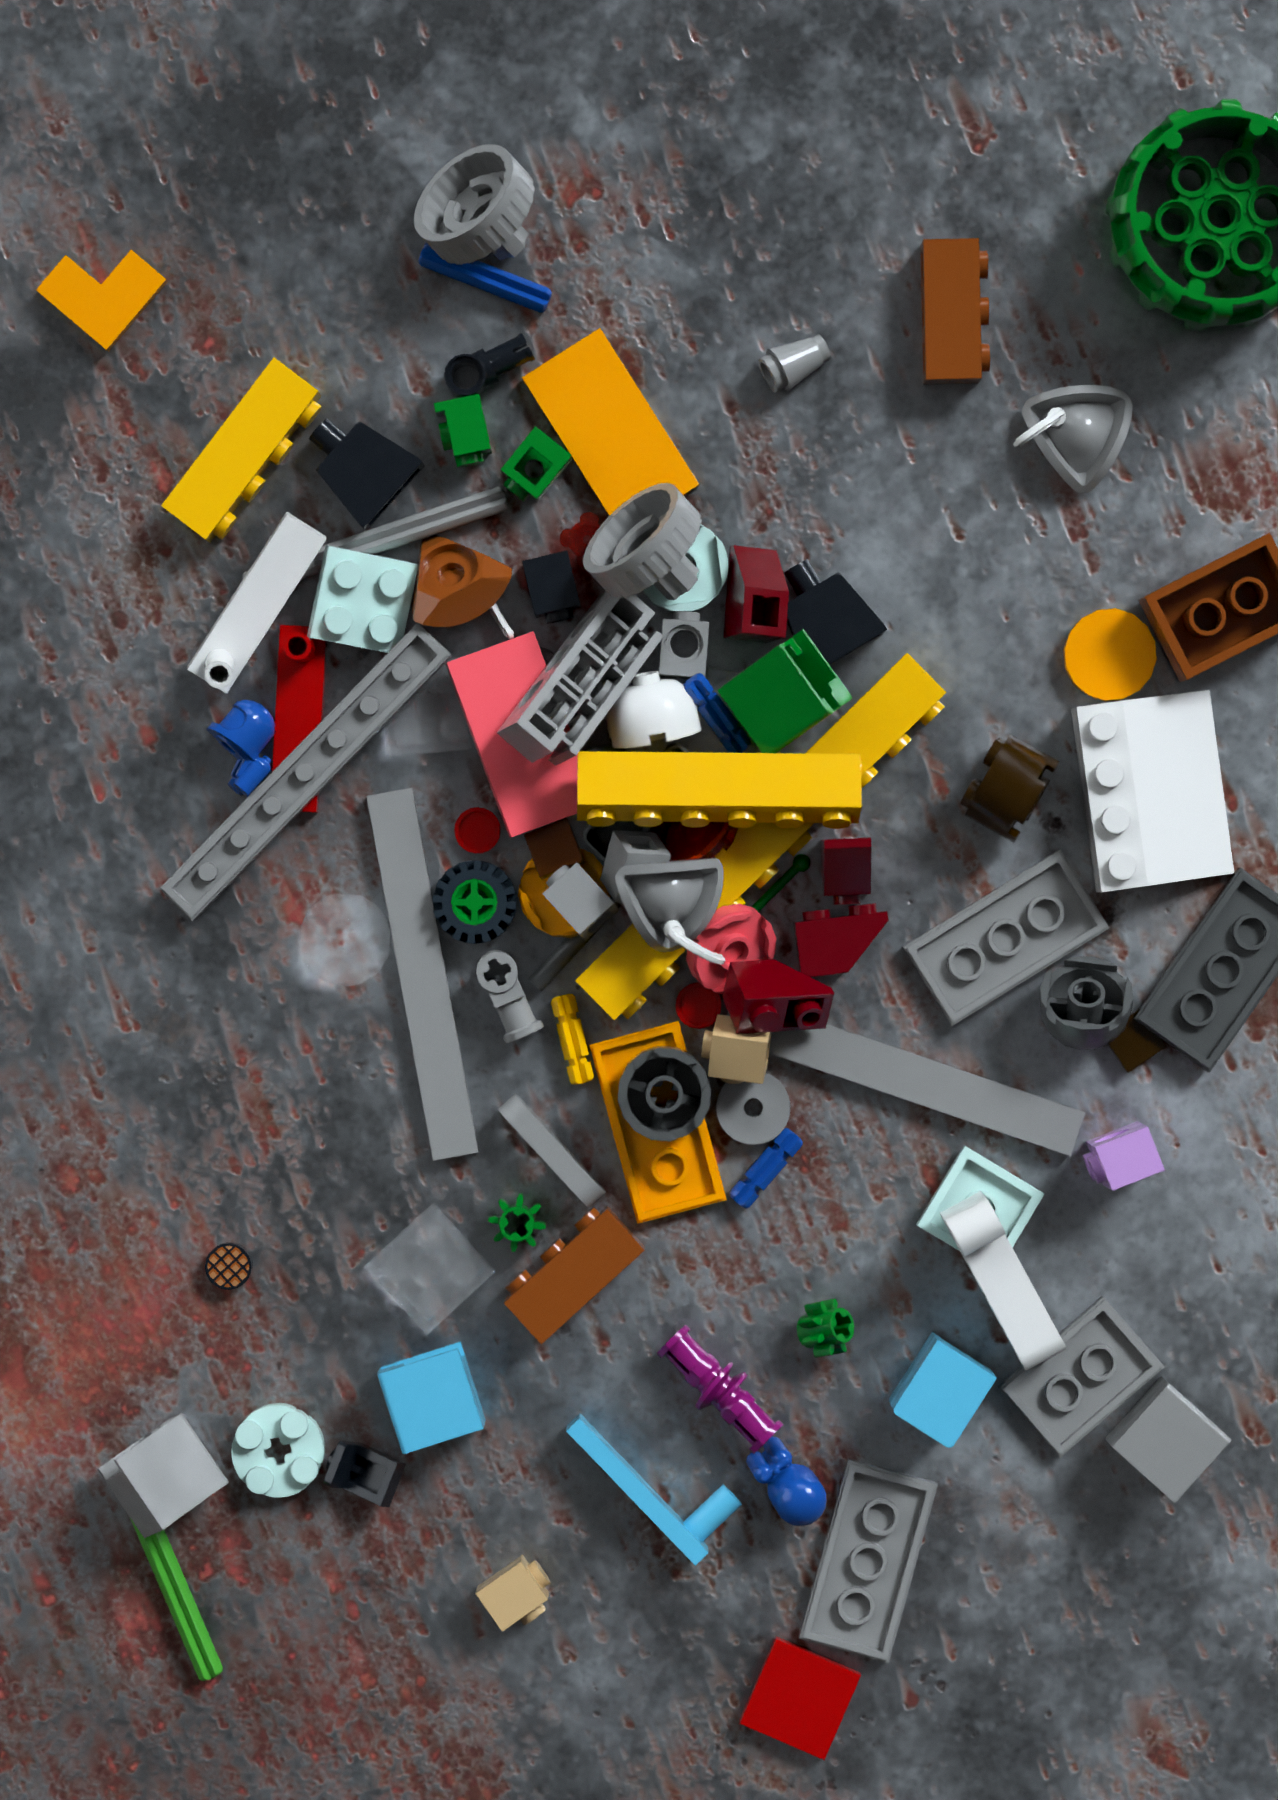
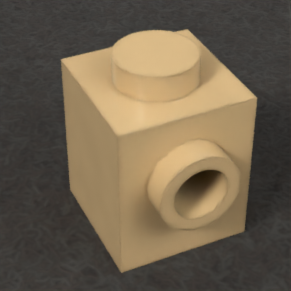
M718 1014L713 1031L705 1030L702 1043L701 1058L709 1059L708 1077L720 1078L722 1081L730 1084H740L743 1082L763 1084L769 1062L772 1032L737 1034L731 1017Z
M522 1554L478 1585L475 1594L503 1632L519 1620L523 1625L530 1623L546 1610L543 1605L549 1596L546 1586L551 1582L536 1560L529 1564Z

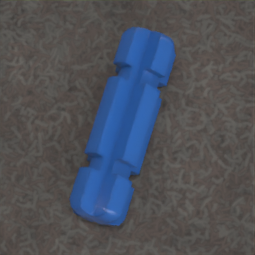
M697 673L686 680L683 684L686 692L693 699L694 704L697 703L698 711L715 735L720 738V742L729 753H742L751 744L750 738L740 725L737 726V720L716 692H712L714 688L706 677L701 673Z
M784 1128L773 1140L775 1142L773 1147L768 1146L745 1173L747 1177L743 1181L739 1180L730 1190V1197L742 1208L747 1209L759 1197L757 1194L759 1190L762 1189L764 1191L788 1163L786 1161L788 1156L793 1157L802 1147V1139L792 1130Z

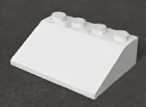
M1210 690L1072 708V721L1096 892H1108L1234 874Z

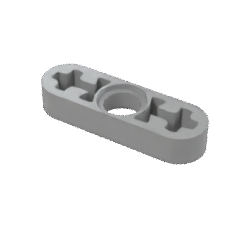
M516 1093L498 1109L512 1127L588 1208L606 1193L599 1182Z

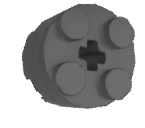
M657 1046L641 1051L627 1063L619 1079L618 1103L623 1117L635 1132L651 1140L673 1141L687 1136L701 1125L710 1108L711 1087L705 1069L693 1055L677 1047ZM663 1081H669L673 1083L671 1089L678 1091L676 1100L668 1099L665 1106L655 1103L657 1096L651 1095L652 1087H660Z

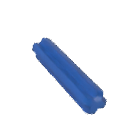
M427 243L424 244L419 256V264L422 267L539 313H543L547 309L552 296L551 290L545 286L479 260L461 265L447 263Z

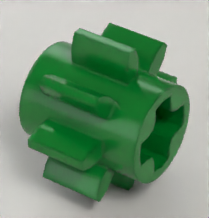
M519 1193L516 1203L510 1206L506 1200L500 1198L498 1203L503 1210L502 1215H492L488 1218L490 1223L499 1224L500 1231L496 1233L493 1240L498 1242L504 1237L511 1241L512 1252L516 1251L519 1241L526 1240L532 1247L536 1246V1240L531 1234L533 1229L542 1230L546 1228V1223L543 1221H535L534 1214L539 1211L541 1204L536 1203L530 1208L524 1205L523 1193ZM513 1211L517 1216L523 1213L528 1215L529 1218L525 1223L527 1229L525 1233L522 1234L518 1229L510 1232L506 1228L510 1221L507 1215L509 1212Z
M837 1299L804 1305L807 1314L802 1315L797 1323V1335L802 1346L809 1349L814 1348L813 1354L815 1358L845 1353L847 1351L845 1343L850 1341L854 1334V1321L851 1314L844 1308H837Z

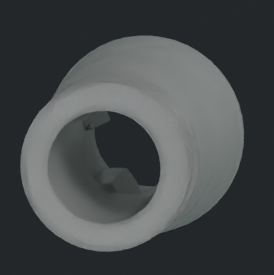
M818 334L812 338L809 337L767 349L766 356L760 358L758 362L761 373L772 391L777 392L781 389L789 391L822 366L824 362L830 360L831 354L825 340Z

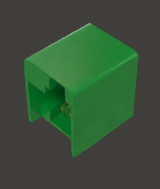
M804 629L789 640L779 644L717 690L762 753L779 752L852 699L847 688Z

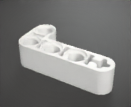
M979 1191L942 1211L940 1215L1025 1371L1066 1350L1067 1348L1007 1239L1006 1232L986 1196Z

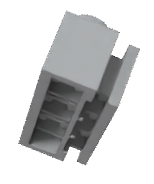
M606 591L601 593L503 723L497 734L531 763L551 754L553 751L555 752L549 758V761L555 766L575 757L664 637L658 631L649 635L642 632L655 612L635 594L626 598H615ZM622 651L621 654L624 658L618 663L615 659ZM595 688L599 692L592 698L589 694ZM572 719V721L570 722V724H571L573 727H572L567 733L564 732V731H563L564 728L567 726V724L569 723V721Z

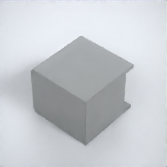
M1162 1376L1156 1380L1105 1437L1107 1442L1174 1503L1179 1500L1231 1441L1219 1427Z
M182 1413L164 1421L97 1469L144 1538L164 1530L229 1483Z

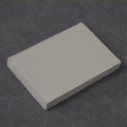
M1103 1296L1059 1333L1067 1348L1066 1350L1027 1371L1021 1366L998 1386L1059 1458L1164 1368L1163 1364Z

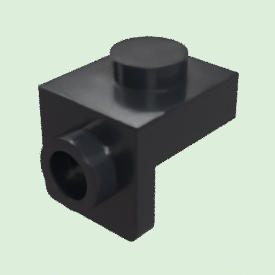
M340 1441L328 1457L326 1463L327 1473L323 1483L332 1488H343L380 1507H390L406 1464L363 1443Z

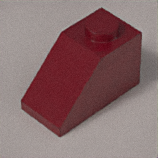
M871 838L820 840L822 896H833V905L861 904V894H871Z

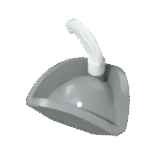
M1076 385L1043 392L1025 401L1022 408V416L1028 430L1017 437L1013 445L1015 448L1017 446L1021 447L1034 438L1042 453L1064 481L1076 492L1088 493L1107 474L1123 446L1132 418V400L1122 390L1101 385Z
M719 859L644 863L619 868L615 875V882L620 897L632 923L649 946L659 952H671L684 947L709 962L720 965L724 964L726 960L723 955L712 952L693 941L709 924L720 901L724 869Z

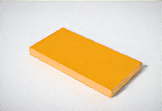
M601 328L522 377L525 385L567 451L572 455V459L609 516L632 496L653 485L671 483L683 495H686L700 485Z
M679 1020L589 1044L637 1224L727 1200L705 1118L701 1125L687 1136L673 1141L651 1140L633 1130L623 1117L618 1103L619 1079L627 1063L641 1051L657 1046L677 1047L687 1052ZM663 1081L660 1087H652L651 1095L657 1096L655 1103L665 1106L668 1099L676 1100L678 1091L671 1089L672 1082Z

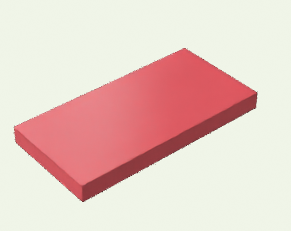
M534 631L446 662V668L509 838L576 815L578 754L556 766L549 761V758L555 751L531 763L497 734L503 723L546 667ZM568 724L563 730L566 733L570 730Z

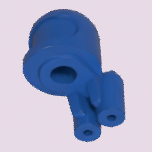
M243 699L232 705L231 711L219 724L212 722L206 730L237 759L231 772L232 779L227 783L228 786L238 795L242 796L244 794L248 797L270 773L271 759L266 755L259 757V754L274 736L275 722L271 713L262 704L253 700Z
M771 1437L764 1444L765 1451L762 1453L757 1451L755 1454L751 1452L747 1456L746 1463L759 1483H768L769 1500L785 1522L794 1526L810 1525L820 1518L826 1508L825 1489L810 1468L800 1464H792V1455L778 1437Z

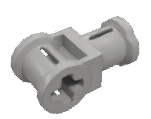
M497 949L482 955L477 963V979L481 986L488 991L493 1005L500 1016L506 1034L503 1036L505 1043L518 1040L543 1028L542 1021L535 1019L517 977L518 969L514 958L509 953ZM497 959L500 965L508 963L510 966V970L504 973L506 981L498 984L494 978H485L484 973L489 970L488 962L490 960Z

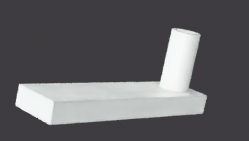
M286 512L191 659L187 670L205 680L210 686L218 688L227 694L325 543L326 536Z

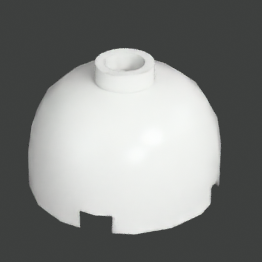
M658 671L636 674L632 679V685L625 688L607 713L608 732L613 748L651 745L650 741L666 738V742L691 736L702 730L697 703L694 704L693 699L686 692L685 686L674 679H660Z

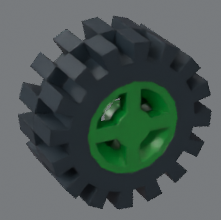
M478 860L458 863L449 868L435 886L436 889L432 902L434 904L435 918L438 920L440 927L458 941L469 944L491 941L505 932L515 917L517 894L514 885L503 870L491 863Z

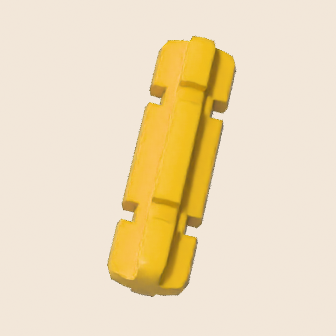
M573 994L556 996L551 1000L554 1017H558L559 1021L556 1027L564 1060L569 1062V1066L566 1067L569 1081L572 1085L590 1082L594 1078L591 1061H587L586 1058L589 1052L581 1019L576 1017V1012H578L576 998Z

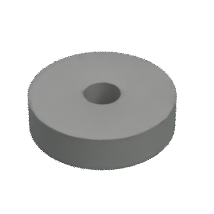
M766 1073L763 1084L750 1082L730 1084L725 1082L717 1097L716 1113L721 1127L731 1138L740 1143L758 1145L771 1141L783 1131L790 1116V1099L782 1083L771 1074ZM749 1099H758L762 1103V1110L756 1116H750L744 1110V1105Z

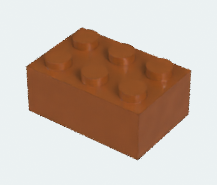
M1270 533L1138 600L1180 682L1186 681L1278 634V547Z

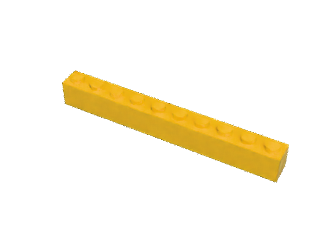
M906 653L805 754H861L862 789L878 773L873 765L885 753L894 758L912 740L906 732L918 720L926 726L945 707L939 700L947 692ZM756 823L755 826L748 828L731 826L698 858H716L723 865V889L717 909L727 905H745L746 901L741 895L753 883L761 889L779 871L773 863L784 852L788 851L794 856L811 840L812 836L807 830L814 823H804L801 827L781 828L776 826L775 823ZM632 923L575 981L613 1020L620 1014L628 1020L647 1001L642 993L654 981L661 987L680 969L674 961L686 949L682 947L671 952L656 951L646 943Z

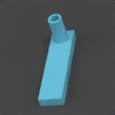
M581 1413L567 1425L566 1432L695 1566L709 1553L708 1546L703 1541L742 1505L739 1499L722 1484L683 1521Z

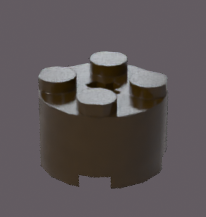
M1011 734L1006 741L1000 737L995 739L983 760V764L990 767L983 780L976 778V780L971 782L960 802L962 806L968 808L965 816L1014 843L1020 835V831L1013 828L1016 822L1023 824L1025 820H1029L1050 782L1049 779L1043 776L1045 770L1055 772L1060 761Z

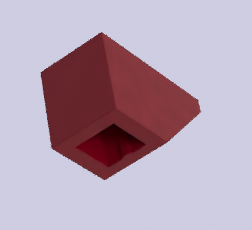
M736 545L730 546L723 638L762 643L786 638L789 589L777 550Z
M876 903L848 906V916L831 918L830 909L802 912L803 921L793 922L799 972L809 977L848 973L889 921L888 911L877 912Z
M775 959L730 962L722 997L737 1034L826 1029L834 992L831 987Z

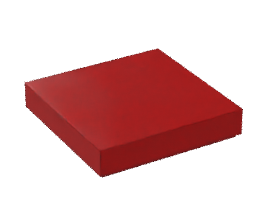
M775 1636L739 1719V1724L825 1760L859 1682L861 1673Z

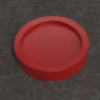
M474 807L464 811L458 817L454 833L458 844L464 850L479 854L491 850L497 844L501 834L499 820L491 811L481 807Z
M695 982L685 986L679 992L675 1008L679 1019L685 1025L695 1029H702L716 1021L717 1015L721 1013L722 1003L718 993L704 987L699 982Z

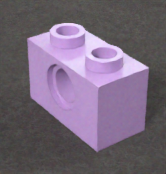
M1138 1121L1086 1141L1089 1153L1082 1155L1092 1181L1096 1180L1097 1184L1102 1183V1185L1112 1191L1165 1171L1148 1126Z

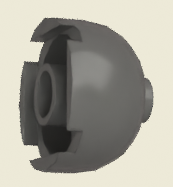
M1079 956L1064 960V966L1057 968L1053 972L1051 968L1045 974L1041 983L1039 1002L1042 1022L1049 1033L1067 1047L1077 1050H1096L1109 1045L1124 1032L1132 1012V983L1128 977L1125 981L1123 976L1117 973V966L1110 961L1093 956Z

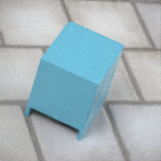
M932 1331L890 1396L889 1403L898 1417L945 1447L951 1448L957 1442L997 1377L989 1367L984 1366Z
M461 1341L380 1367L377 1376L402 1454L484 1429L486 1419Z

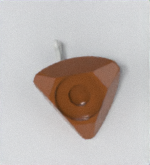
M434 535L422 539L413 593V621L432 627H452L467 623L489 610L503 635L509 640L513 639L514 631L510 628L496 604L512 577V568L447 538Z

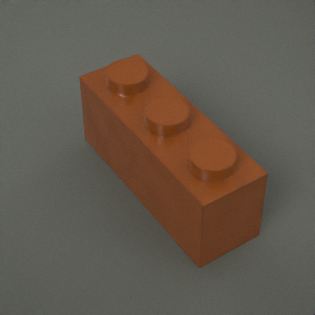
M979 238L923 239L920 245L923 385L979 384L982 379V372L990 371V345L981 344V325H989V298L980 297V279H988V251H979Z
M608 1206L600 1213L595 1207L591 1208L574 1224L575 1228L579 1231L566 1244L560 1238L557 1239L539 1256L545 1262L532 1275L526 1269L523 1270L505 1287L510 1295L505 1298L504 1304L540 1344H543L645 1251V1246Z

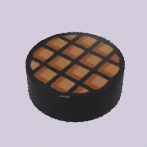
M226 1242L216 1246L208 1254L205 1262V1271L208 1279L216 1287L225 1290H232L242 1286L249 1279L253 1269L250 1253L245 1247L234 1242Z

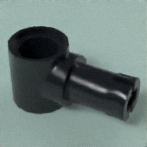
M520 333L518 336L486 352L482 348L472 354H461L452 358L445 367L444 373L446 385L452 395L456 398L475 394L482 395L487 387L499 382V376L529 361L535 360L529 347L515 353L528 346L523 334ZM463 366L475 368L479 372V380L476 385L469 389L457 387L453 382V376L457 369Z

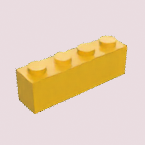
M273 357L161 506L209 543H211L215 536L222 540L236 523L238 517L233 512L243 499L250 503L264 486L266 480L261 476L271 462L278 466L288 455L294 445L289 439L300 425L306 429L319 414L322 408L317 403L322 397L320 392Z

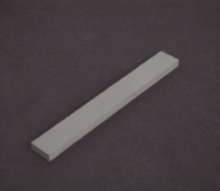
M417 623L159 889L191 921H195L453 655L421 624Z
M413 788L366 796L432 1159L435 1161L479 1153L439 929L434 914V904L432 903L433 896Z
M829 1024L826 1025V1029L772 1032L770 1054L1068 1156L1072 1155L1086 1112Z

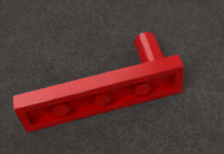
M280 625L272 772L323 720L327 641L308 637L309 626ZM319 794L301 812L318 813Z

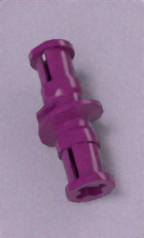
M684 1325L656 1354L661 1359L665 1356L685 1376V1381L701 1393L695 1407L701 1410L713 1405L720 1412L724 1421L729 1426L732 1424L752 1445L750 1450L755 1454L784 1424L780 1420L775 1423L755 1402L756 1399L748 1391L740 1387L748 1376L745 1372L730 1377L729 1373L733 1363L730 1362L723 1369L719 1361L711 1353L708 1354L688 1334L691 1329Z

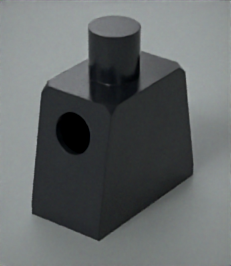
M326 418L309 437V440L327 455L316 471L365 531L375 523L425 466L417 456L360 421L345 435Z
M808 559L784 572L785 577L797 595L796 598L788 602L787 624L793 637L804 629L829 665L887 630L884 623L839 572L821 582Z

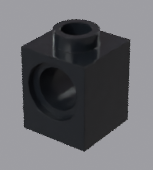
M568 551L522 561L535 617L545 616L547 624L574 618L572 610L581 608Z

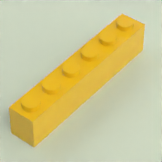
M578 752L577 821H587L592 826H610L615 821H634L635 825L641 827H655L662 824V822H681L686 827L694 828L707 826L709 822H728L730 826L736 828H748L755 826L756 823H775L776 826L781 828L801 827L804 823H822L826 828L841 829L850 826L851 823H859L862 808L861 754Z

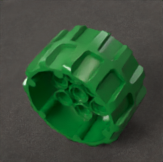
M1221 99L1214 107L1202 108L1191 112L1180 108L1167 115L1158 127L1152 130L1139 144L1135 145L1127 157L1106 205L1105 213L1110 217L1113 242L1109 256L1113 268L1123 269L1133 286L1141 293L1138 303L1147 311L1155 308L1161 309L1185 321L1184 326L1186 329L1201 332L1211 326L1237 325L1244 328L1256 324L1263 317L1278 309V266L1273 270L1268 264L1273 254V247L1269 237L1266 235V233L1272 232L1278 227V187L1274 185L1260 187L1256 181L1259 178L1260 165L1259 160L1252 153L1254 148L1266 156L1278 168V112L1274 113L1270 118L1242 109L1237 99ZM1223 138L1234 141L1232 150L1225 153L1214 168H1211L1210 164L1201 157L1194 155L1183 158L1177 151L1182 142L1193 139ZM1236 162L1244 166L1247 172V181L1242 184H1235L1229 181L1225 175V165ZM1148 164L1156 170H1161L1165 166L1168 167L1170 172L1166 180V189L1169 196L1173 199L1163 203L1154 213L1152 219L1148 213L1144 211L1137 212L1136 210L1139 184ZM1188 169L1195 171L1201 179L1200 189L1188 191L1181 187L1178 181L1180 171ZM1258 199L1270 200L1276 207V218L1271 221L1259 218L1254 210L1255 201ZM1213 206L1225 208L1230 214V225L1225 228L1212 225L1208 219V209ZM1167 213L1179 215L1184 222V232L1179 235L1168 234L1161 225L1162 216ZM1151 236L1159 246L1164 248L1179 247L1182 250L1178 265L1180 273L1187 280L1185 287L1173 281L1157 266L1148 253L1142 237ZM1242 242L1254 244L1260 253L1259 262L1249 265L1241 261L1237 253L1238 245ZM1201 249L1211 254L1214 261L1211 271L1202 272L1194 268L1191 263V253L1194 250ZM1225 265L1237 276L1252 277L1255 275L1260 281L1255 288L1254 295L1239 298H1216L1203 295L1206 290L1205 284L1213 280Z

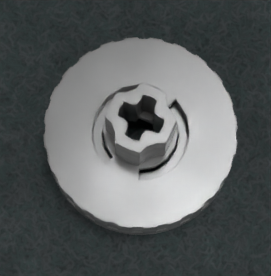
M487 144L471 148L449 161L427 184L415 208V229L423 240L443 260L450 264L472 263L488 256L490 253L500 261L510 257L514 258L525 248V241L529 235L521 225L533 203V195L535 193L534 182L528 172L504 147Z
M660 483L648 487L619 506L598 528L585 550L583 557L584 568L612 597H630L654 585L666 599L676 600L679 596L688 592L698 580L697 573L699 570L685 554L693 545L699 533L702 521L701 515L675 485Z

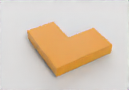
M130 250L102 284L97 282L65 255L38 286L36 291L109 352L168 281L133 250Z

